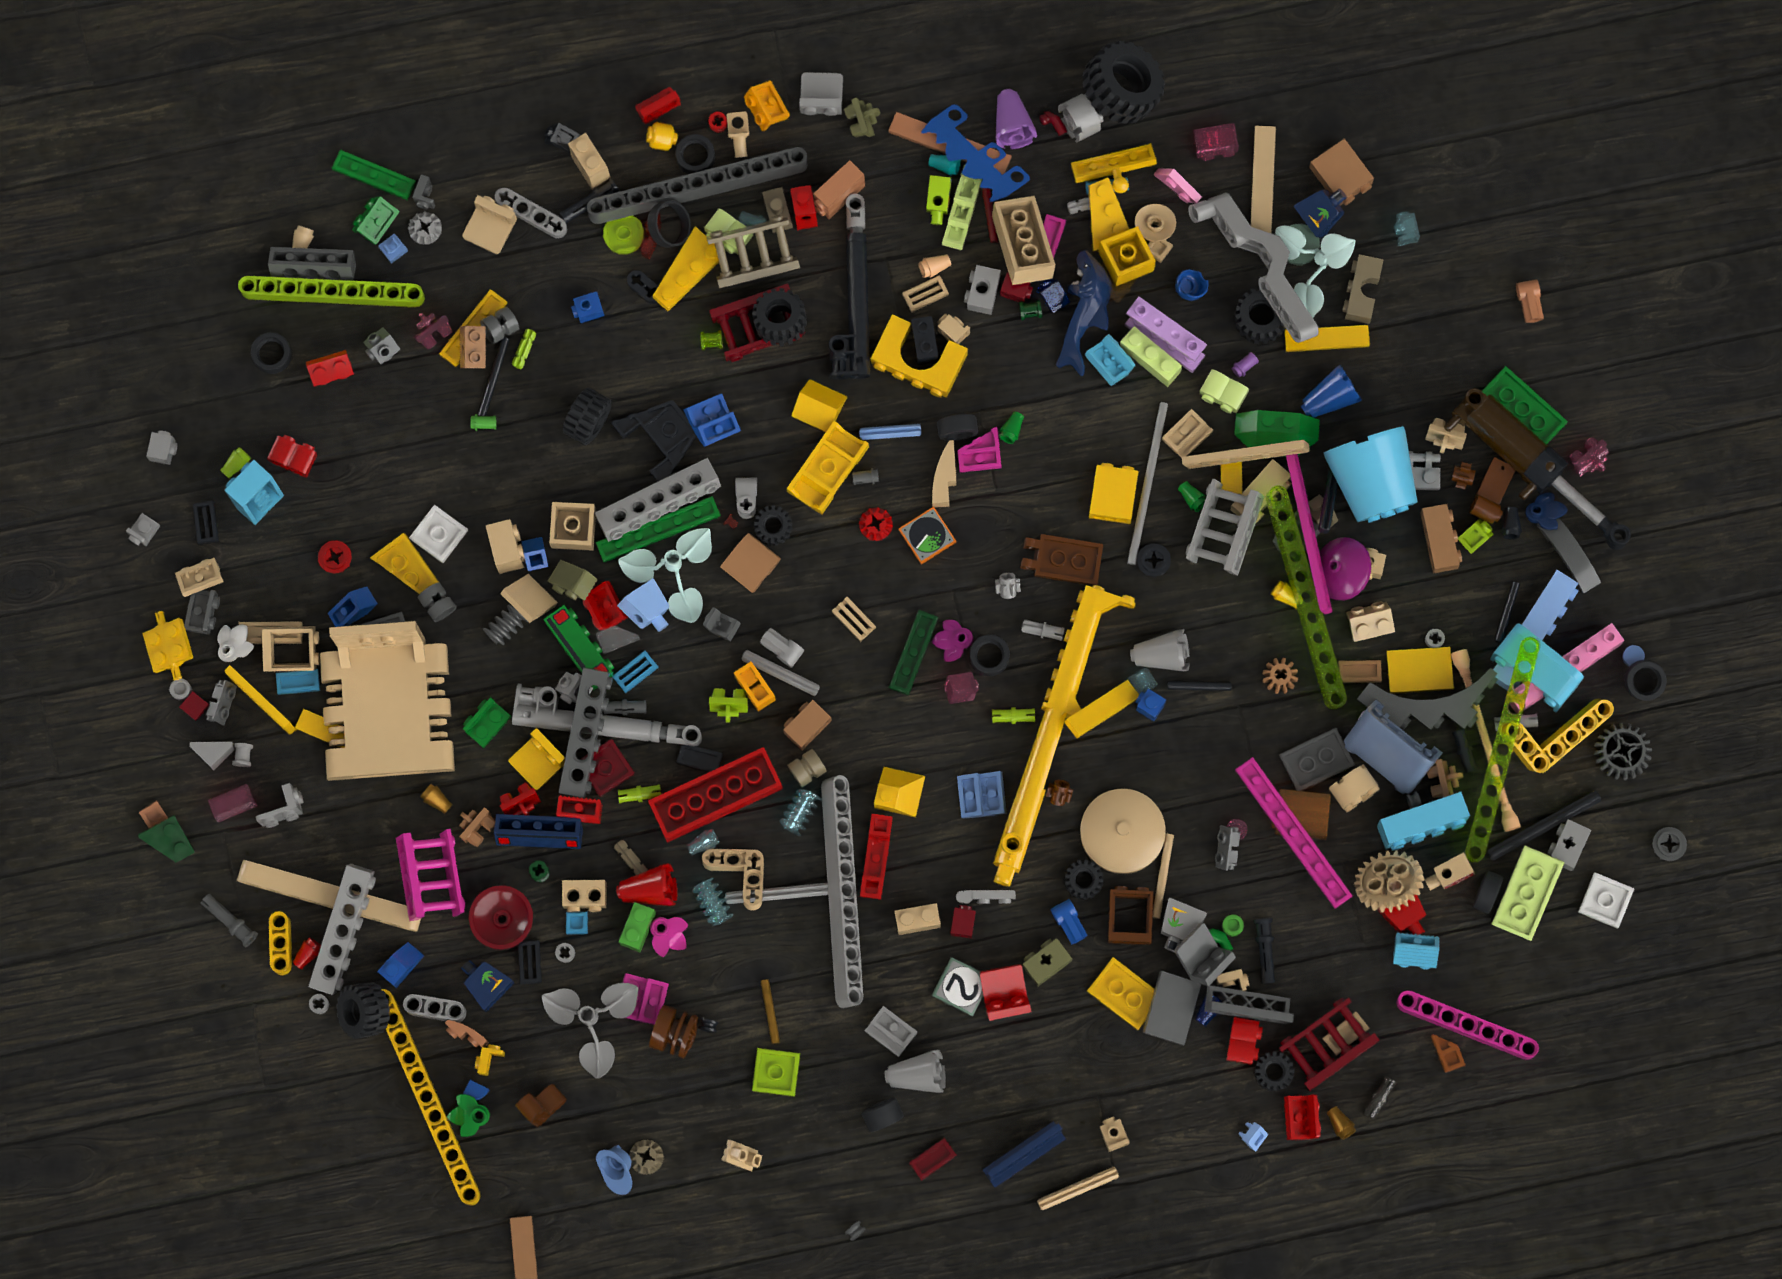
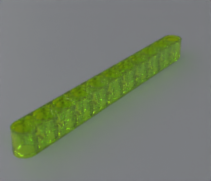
M1276 485L1266 493L1267 506L1324 703L1329 709H1338L1346 703V692L1324 616L1319 608L1315 585L1288 492L1283 486ZM1273 491L1281 494V501L1273 499ZM1279 511L1286 513L1287 521H1281L1278 518ZM1288 531L1293 535L1292 542L1285 540L1284 532ZM1290 552L1298 554V562H1293L1290 559ZM1297 572L1304 574V582L1296 580L1295 575ZM1303 592L1310 595L1311 600L1309 603L1302 600L1301 595ZM1311 612L1316 615L1317 620L1315 623L1308 621V613ZM1314 633H1319L1322 636L1321 643L1314 641ZM1320 653L1328 656L1327 664L1320 662ZM1327 673L1333 675V684L1326 682L1325 675ZM1332 694L1339 696L1340 703L1338 705L1332 703Z
M1535 636L1524 638L1519 647L1465 851L1467 859L1471 862L1481 861L1488 848L1541 648L1540 640ZM1532 640L1536 643L1535 651L1529 652L1525 649L1526 641ZM1521 661L1530 663L1531 669L1529 672H1522L1520 670L1519 664ZM1515 682L1524 683L1525 691L1523 693H1518L1514 690ZM1511 702L1519 705L1520 711L1513 714L1509 711L1508 706ZM1505 723H1511L1514 726L1512 734H1506L1503 731ZM1501 743L1506 744L1509 748L1508 754H1500L1497 750L1498 745ZM1495 764L1501 765L1503 767V774L1495 775L1492 772V766ZM1487 786H1496L1498 789L1497 795H1489L1486 791ZM1482 806H1490L1492 808V815L1484 816L1481 812ZM1476 827H1485L1487 830L1486 836H1478L1476 834ZM1471 847H1479L1481 849V856L1473 857L1470 853Z

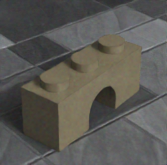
M1359 255L1357 261L1353 260L1351 273L1355 274L1353 280H1349L1347 292L1350 293L1349 300H1345L1342 311L1346 312L1345 319L1370 324L1375 299L1363 295L1361 287L1367 283L1378 285L1383 259Z

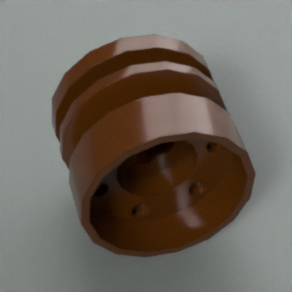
M663 1005L657 1016L649 1047L663 1052L667 1044H671V1055H675L678 1047H680L678 1056L684 1059L696 1037L698 1016L692 1015L687 1023V1012H684L680 1020L676 1019L677 1009Z

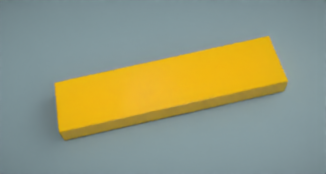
M490 289L461 326H481L480 320L489 315L495 316V312L505 307L507 301ZM460 328L439 353L441 357L455 367L460 363Z
M1368 325L1318 328V335L1300 343L1294 341L1288 330L1284 331L1286 352L1370 346Z
M1126 680L1067 718L1064 723L1074 736L1079 738L1136 701L1139 694L1131 683Z
M303 709L295 726V729L327 743L333 739H345L344 733L332 734L328 732V728L342 725L325 726L322 716Z

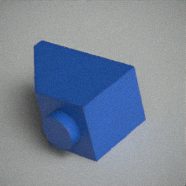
M368 587L360 588L349 592L328 612V615L335 627H345L367 615L377 605V602Z
M407 942L392 954L377 972L397 988L422 960L424 955Z

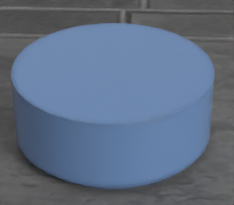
M1632 645L1625 649L1622 657L1624 663L1630 667L1631 664L1644 660L1645 654L1642 648Z

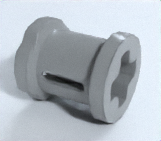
M234 743L236 753L232 765L251 767V762L249 761L253 745Z

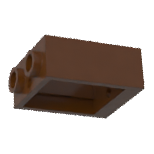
M1115 886V890L1110 889L1108 943L1151 945L1153 891H1149V888L1136 887V890H1127L1125 886ZM1115 898L1147 899L1146 933L1114 932Z

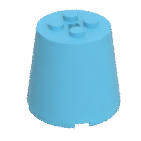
M1397 427L1367 436L1368 441L1359 444L1352 441L1324 452L1325 459L1357 522L1368 520V523L1379 520L1380 516L1387 518L1396 515L1395 511L1400 513L1409 510L1408 506L1418 502L1404 427Z

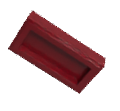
M943 1138L909 1162V1164L922 1181L957 1155L946 1139Z

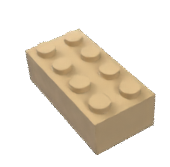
M1035 196L994 202L992 218L1012 285L1053 279L1055 262Z

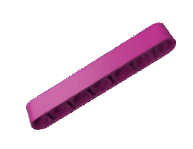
M1408 990L1402 992L1397 998V1007L1402 1012L1516 1057L1529 1060L1538 1053V1043L1532 1038ZM1409 996L1412 999V1005L1409 1007L1404 1006L1401 1001L1402 997ZM1429 1004L1433 1009L1432 1014H1424L1421 1009L1422 1005ZM1442 1013H1451L1453 1017L1452 1022L1447 1023L1443 1021ZM1462 1021H1471L1473 1029L1465 1030L1462 1027ZM1484 1028L1491 1029L1493 1037L1485 1038L1482 1030ZM1510 1036L1513 1039V1045L1505 1046L1502 1038ZM1524 1044H1530L1533 1047L1532 1054L1524 1053Z

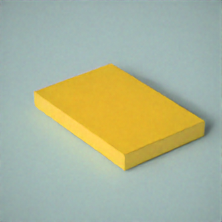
M1450 647L1392 650L1386 652L1389 692L1391 694L1454 689Z
M1113 957L1087 992L1136 1030H1139L1147 1019L1155 989Z

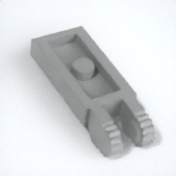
M966 890L964 892H957L956 900L962 904H969L972 900H977V904H990V900H998V904H1011V900L1016 899V892L1014 890Z

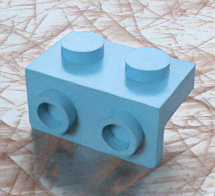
M1110 334L1106 335L1102 342L1085 353L1087 359L1110 386L1126 377L1135 366L1131 357L1124 352Z

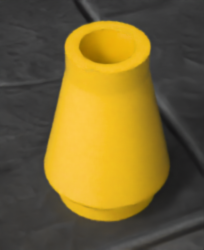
M1281 580L1271 592L1275 600L1293 606L1296 609L1304 599L1287 582H1282Z

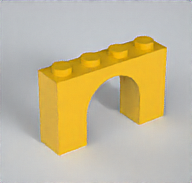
M892 314L871 357V364L881 372L887 370L893 373L892 376L899 380L906 379L911 381V384L916 388L922 389L924 387L929 389L930 393L936 397L941 398V396L947 398L968 355V348L949 340L939 361L933 367L926 370L913 369L901 357V349L911 330V323Z

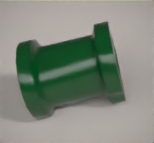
M1040 299L1031 303L1019 302L1021 320L1036 316L1042 318Z
M535 861L529 867V873L534 881L544 882L549 878V868L543 861ZM542 867L544 873H540V875L537 876L535 870H539V868Z

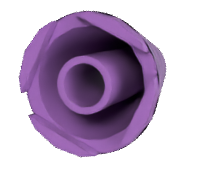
M1005 89L997 97V145L1001 148H1005L1004 145L1010 146L1011 149L1027 146L1033 142V137H1037L1036 129L1018 93L1012 89Z

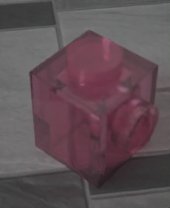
M972 672L947 676L944 688L949 704L974 700L979 690L978 681L974 679Z

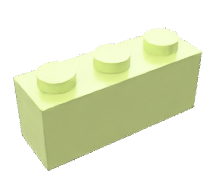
M1135 326L1121 340L1120 347L1124 352L1165 386L1168 387L1181 373L1182 365Z

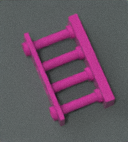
M446 829L440 833V838L414 841L411 833H404L396 838L409 921L421 919L426 911L452 909L453 917L464 912L465 900L461 895L454 853L455 838L451 834V829ZM442 847L443 859L415 860V849ZM445 867L447 880L428 882L418 880V870ZM444 888L449 890V901L430 903L422 901L421 892L424 890Z

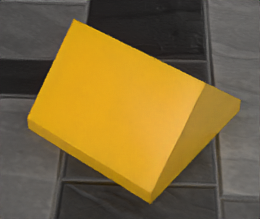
M809 379L799 393L791 417L826 432L833 421H836L847 396Z

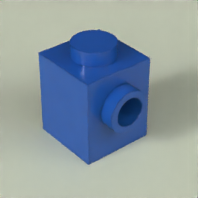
M597 291L573 299L575 305L571 306L574 318L579 317L580 323L604 316Z
M542 537L521 541L528 571L549 567Z
M1148 689L1146 693L1141 692L1135 702L1138 704L1136 711L1155 721L1163 709L1166 699Z

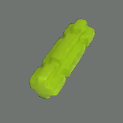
M531 329L525 330L523 334L524 339H521L516 357L512 361V366L522 369L525 364L524 359H527L532 341L536 337V332Z

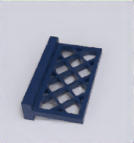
M1054 1121L984 1168L983 1172L994 1188L1066 1140L1062 1134V1127L1059 1123L1056 1125Z

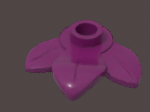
M945 620L943 621L944 631L937 633L933 637L932 643L936 647L944 649V661L951 662L959 659L964 649L971 646L973 634L969 629L962 628L959 622ZM964 634L965 640L960 642L959 637Z

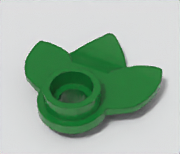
M467 1094L457 1095L456 1100L459 1106L454 1108L447 1115V1118L452 1123L461 1126L460 1135L462 1137H469L476 1134L479 1126H483L488 1122L490 1112L486 1106L478 1104L473 1096ZM476 1112H482L483 1117L477 1118Z

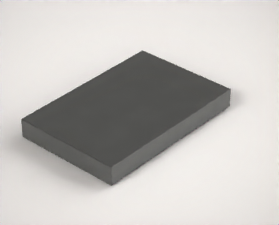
M1337 728L1279 754L1297 793L1355 766Z
M1160 971L1143 1033L1184 1045L1201 984Z

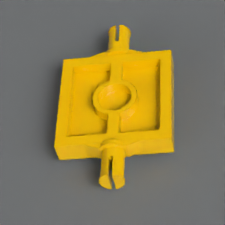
M156 612L155 616L158 625L154 629L142 633L153 672L159 673L166 669H171L174 681L182 679L179 666L193 658L183 619L177 618L166 622L164 612Z

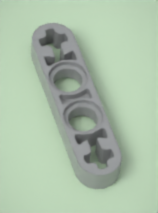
M501 188L496 192V203L500 206L503 204L512 206L513 212H515L518 218L554 238H562L567 233V225L562 218L508 188ZM508 194V199L514 202L513 205L507 200L501 202L500 196ZM518 204H527V211L519 213L516 210ZM543 213L546 219L542 223H537L534 221L535 215ZM550 218H552L551 223L558 226L561 224L562 231L557 230L554 232V227L548 224Z

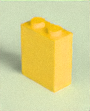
M1109 463L1097 465L1089 518L1131 524L1138 471L1134 470L1135 468L1130 466L1115 468L1113 464Z

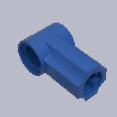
M1070 899L1050 909L1071 945L1087 937L1086 931L1080 923L1077 911Z

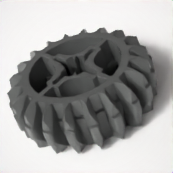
M1619 723L1618 730L1613 724L1610 726L1611 732L1605 728L1603 730L1605 736L1599 735L1598 740L1601 742H1596L1594 745L1600 749L1596 750L1594 755L1601 756L1596 760V763L1603 762L1604 764L1600 770L1609 769L1606 774L1607 776L1614 772V779L1616 780L1620 774H1622L1623 780H1627L1628 774L1634 779L1636 777L1635 772L1641 775L1643 773L1642 768L1646 769L1648 767L1645 761H1650L1652 758L1646 754L1652 752V748L1645 747L1650 743V740L1643 741L1646 735L1645 732L1638 735L1639 727L1632 731L1631 724H1628L1626 729H1624L1623 723ZM1620 736H1627L1635 742L1631 744L1626 743L1623 737ZM1611 738H1614L1615 750L1607 754V743ZM1621 747H1623V749L1625 748L1626 750H1629L1625 754V756H1623V754L1620 755L1619 753L1616 754L1621 749ZM1639 749V760L1632 766L1631 753ZM1619 760L1626 768L1618 767L1611 761Z

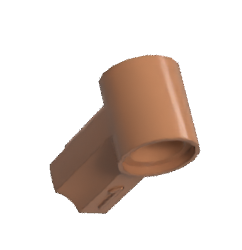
M1538 280L1516 283L1517 297L1522 304L1525 323L1543 320Z

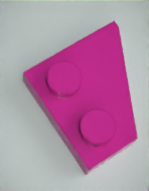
M997 427L958 450L960 472L1001 468Z

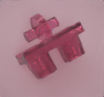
M421 313L419 317L422 321L416 324V327L419 330L424 326L427 328L416 335L414 339L428 350L437 344L431 336L434 331L437 330L443 338L453 332L448 324L449 319L446 315H443L431 324L430 322L436 318L434 314L431 313L425 317Z
M1591 437L1584 444L1588 450L1586 454L1583 455L1577 450L1570 455V460L1580 477L1588 470L1591 473L1596 469L1600 472L1606 470L1603 463L1608 460L1606 455L1609 451L1606 448L1607 443L1603 439L1599 442Z

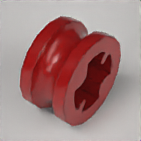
M714 112L710 115L708 121L711 130L714 132L724 131L727 127L726 116L722 112ZM715 118L723 119L721 126L713 125Z

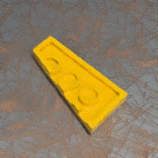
M696 226L653 294V299L667 311L679 302L719 263L715 244H708L707 236Z

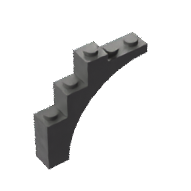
M1490 668L1477 682L1465 690L1435 700H1413L1398 697L1385 692L1371 682L1357 699L1367 707L1375 700H1378L1384 705L1382 713L1384 715L1388 713L1390 715L1388 719L1403 730L1411 722L1409 718L1411 714L1432 730L1433 727L1438 729L1445 720L1442 717L1444 713L1464 729L1467 726L1471 728L1478 720V717L1475 716L1478 712L1472 706L1473 704L1478 706L1485 696L1482 693L1487 687L1491 689L1498 680L1495 677L1498 673Z

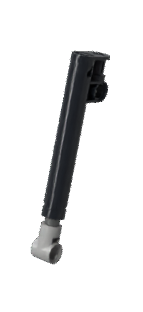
M851 194L846 199L847 230H849V234L846 235L849 335H835L829 341V360L832 362V372L829 373V378L835 380L865 379L871 376L867 235L863 233L865 229L864 198L859 194ZM858 202L861 206L858 209H853L850 207V204ZM836 343H842L844 348L837 351L833 346Z

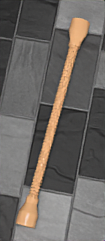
M1467 649L1452 653L1451 657L1453 664L1463 678L1465 688H1468L1473 682H1471L1472 679L1470 677L1469 654ZM1473 704L1472 708L1478 712L1475 715L1478 717L1476 721L1478 731L1480 732V737H1482V744L1484 745L1487 760H1489V768H1491L1490 771L1493 773V781H1495L1496 791L1499 794L1500 804H1502L1501 822L1504 832L1513 831L1520 828L1521 825L1518 816L1512 810L1511 804L1508 803V798H1506V791L1504 790L1497 762H1495L1493 749H1491V741H1489V736H1487V728L1483 720L1484 718H1482L1480 705L1476 706Z

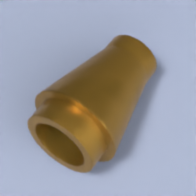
M432 784L420 796L424 799V803L444 814L453 805L441 790Z
M1338 1106L1327 1112L1337 1137L1340 1136L1344 1140L1356 1131L1354 1128L1355 1124L1340 1111Z

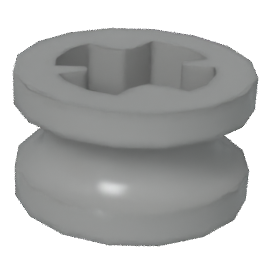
M1439 629L1430 630L1425 637V643L1429 648H1440L1445 641V635ZM1433 634H1437V638L1441 639V642L1437 641V644H1433V640L1429 639V636L1432 637Z
M562 943L556 948L555 954L558 960L567 963L575 957V949L568 943ZM563 947L564 949L570 948L568 952L570 957L567 959L565 956L564 959L560 957L562 954L560 950Z
M316 994L311 997L309 1007L314 1013L323 1014L329 1008V1001L324 995ZM323 999L324 1002L322 1004H324V1007L322 1009H315V1000L320 1001Z

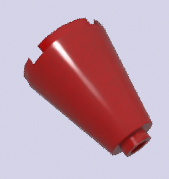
M667 863L622 880L616 888L617 896L623 902L628 903L636 902L639 904L674 906L675 903L673 901H677L676 877L672 878L670 874L674 870Z

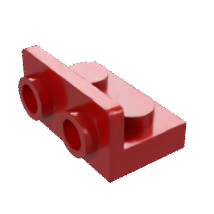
M668 87L636 105L635 108L644 124H647L681 105L677 92Z

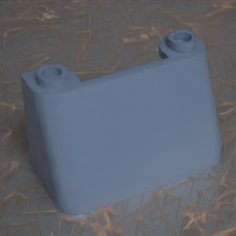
M1375 700L1365 710L1344 739L1345 748L1350 753L1358 755L1394 784L1397 791L1402 794H1410L1442 755V752L1435 746L1431 750L1426 749L1424 742L1420 745L1388 719L1390 715L1382 713L1384 705Z

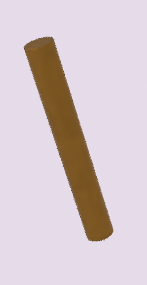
M769 979L760 982L771 1043L777 1044L780 1043L770 983Z

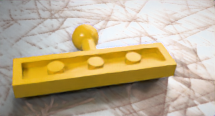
M1148 144L1071 163V169L1076 183L1113 175V190L1117 193H1124L1128 190L1129 183L1126 178L1122 177V172L1156 165L1157 163L1152 145Z

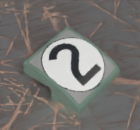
M950 958L932 996L973 1016L983 997L980 971L954 958Z

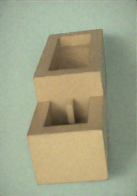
M949 440L936 468L932 490V504L934 508L949 507L948 486H956L954 440Z

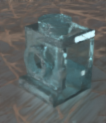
M1408 212L1398 213L1396 215L1397 221L1394 224L1396 236L1400 235L1397 245L1402 246L1418 242L1420 234L1415 214H1409Z

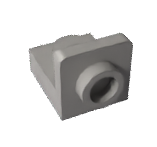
M142 513L132 528H127L128 539L138 546L140 543L147 546L160 525Z

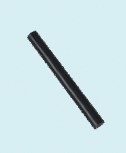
M504 337L500 341L478 416L487 415L510 340Z

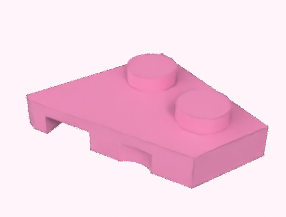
M1158 168L1154 173L1159 180L1175 191L1184 202L1197 203L1202 198L1175 169Z

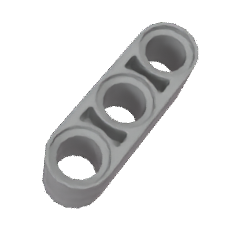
M416 994L408 995L403 1001L404 1009L413 1016L442 1021L451 1020L458 1023L466 1017L465 1007L457 1001ZM412 1000L419 1001V1007L416 1010H409V1003ZM434 1003L440 1004V1010L436 1014L430 1013L429 1010L430 1006ZM460 1007L461 1014L458 1017H452L450 1014L452 1008Z

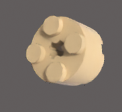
M1363 764L1343 776L1339 783L1335 782L1329 787V790L1342 809L1348 813L1360 802H1365L1371 798L1380 788Z

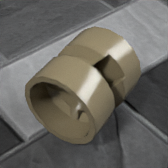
M813 749L804 753L801 760L795 759L787 764L802 788L812 782L813 776L818 778L827 772Z

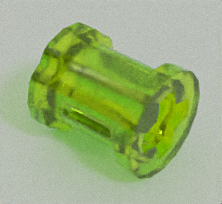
M721 330L715 333L700 332L702 350L711 347L723 349Z

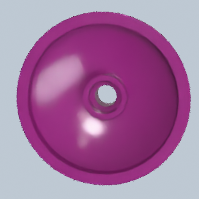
M1342 537L1327 543L1319 553L1329 598L1334 600L1351 599L1358 595L1368 583L1371 574L1370 555L1363 544L1352 538Z

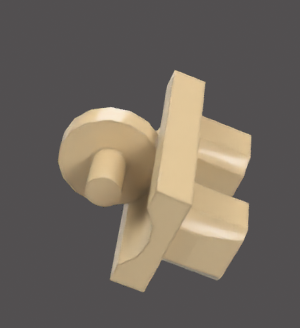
M1435 418L1433 424L1429 426L1425 440L1434 442L1433 445L1440 446V453L1443 454L1445 448L1462 450L1467 435L1465 433V426L1457 424L1451 432H1448L1444 428L1446 422L1443 419Z
M728 1140L722 1161L752 1171L753 1167L758 1168L760 1166L762 1155L757 1154L758 1150Z

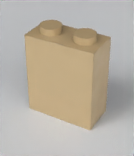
M585 133L568 143L572 159L591 189L599 188L607 183L610 178L608 167L587 134Z

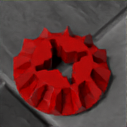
M879 507L869 508L866 512L862 513L859 527L861 533L867 539L879 541L891 533L893 521L886 510ZM873 516L874 518H876L877 521H882V523L879 524L880 531H878V529H876L875 526H870V524L873 523Z
M329 541L319 550L318 561L326 572L336 574L344 572L350 566L352 555L345 543ZM331 550L336 555H341L338 558L340 564L335 563L334 560L330 562V559L332 558Z

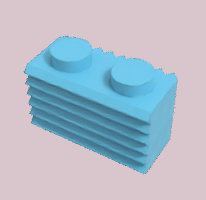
M1396 933L1393 964H1397L1400 967L1417 966L1421 969L1437 968L1439 954L1438 936L1430 937L1429 935Z

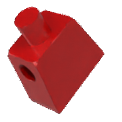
M811 185L791 188L797 230L818 227ZM810 216L808 219H801L802 217Z
M1414 895L1415 901H1407L1408 906L1401 904L1400 910L1393 907L1392 912H1389V909L1385 908L1384 912L1381 913L1380 908H1377V911L1397 932L1402 933L1406 929H1409L1413 935H1422L1425 932L1419 921L1426 916V913L1417 895Z

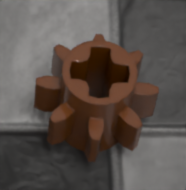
M1462 462L1460 467H1454L1451 481L1456 482L1457 488L1465 489L1467 485L1472 486L1476 470L1471 469L1472 464Z
M1058 779L1054 781V784L1049 783L1046 796L1050 797L1049 801L1052 804L1063 806L1065 802L1070 803L1073 789L1069 788L1070 784L1067 781Z

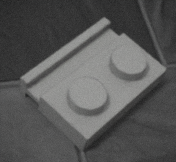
M884 1006L864 1030L898 1057L918 1033Z

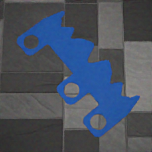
M951 105L935 116L921 132L923 134L928 132L936 133L937 144L947 143L945 153L948 161L967 160L962 174L972 179H983L980 187L992 189L990 202L1010 195L1030 180L1029 175L1019 166H1014L1002 175L993 165L1005 158L1006 153L994 142L989 143L978 151L955 128L968 117L958 105ZM951 110H958L962 116L960 120L954 121L949 118L948 113ZM989 148H996L999 150L1000 155L998 158L992 159L988 157L987 150ZM1015 171L1021 172L1024 176L1023 181L1014 182L1011 179V173Z

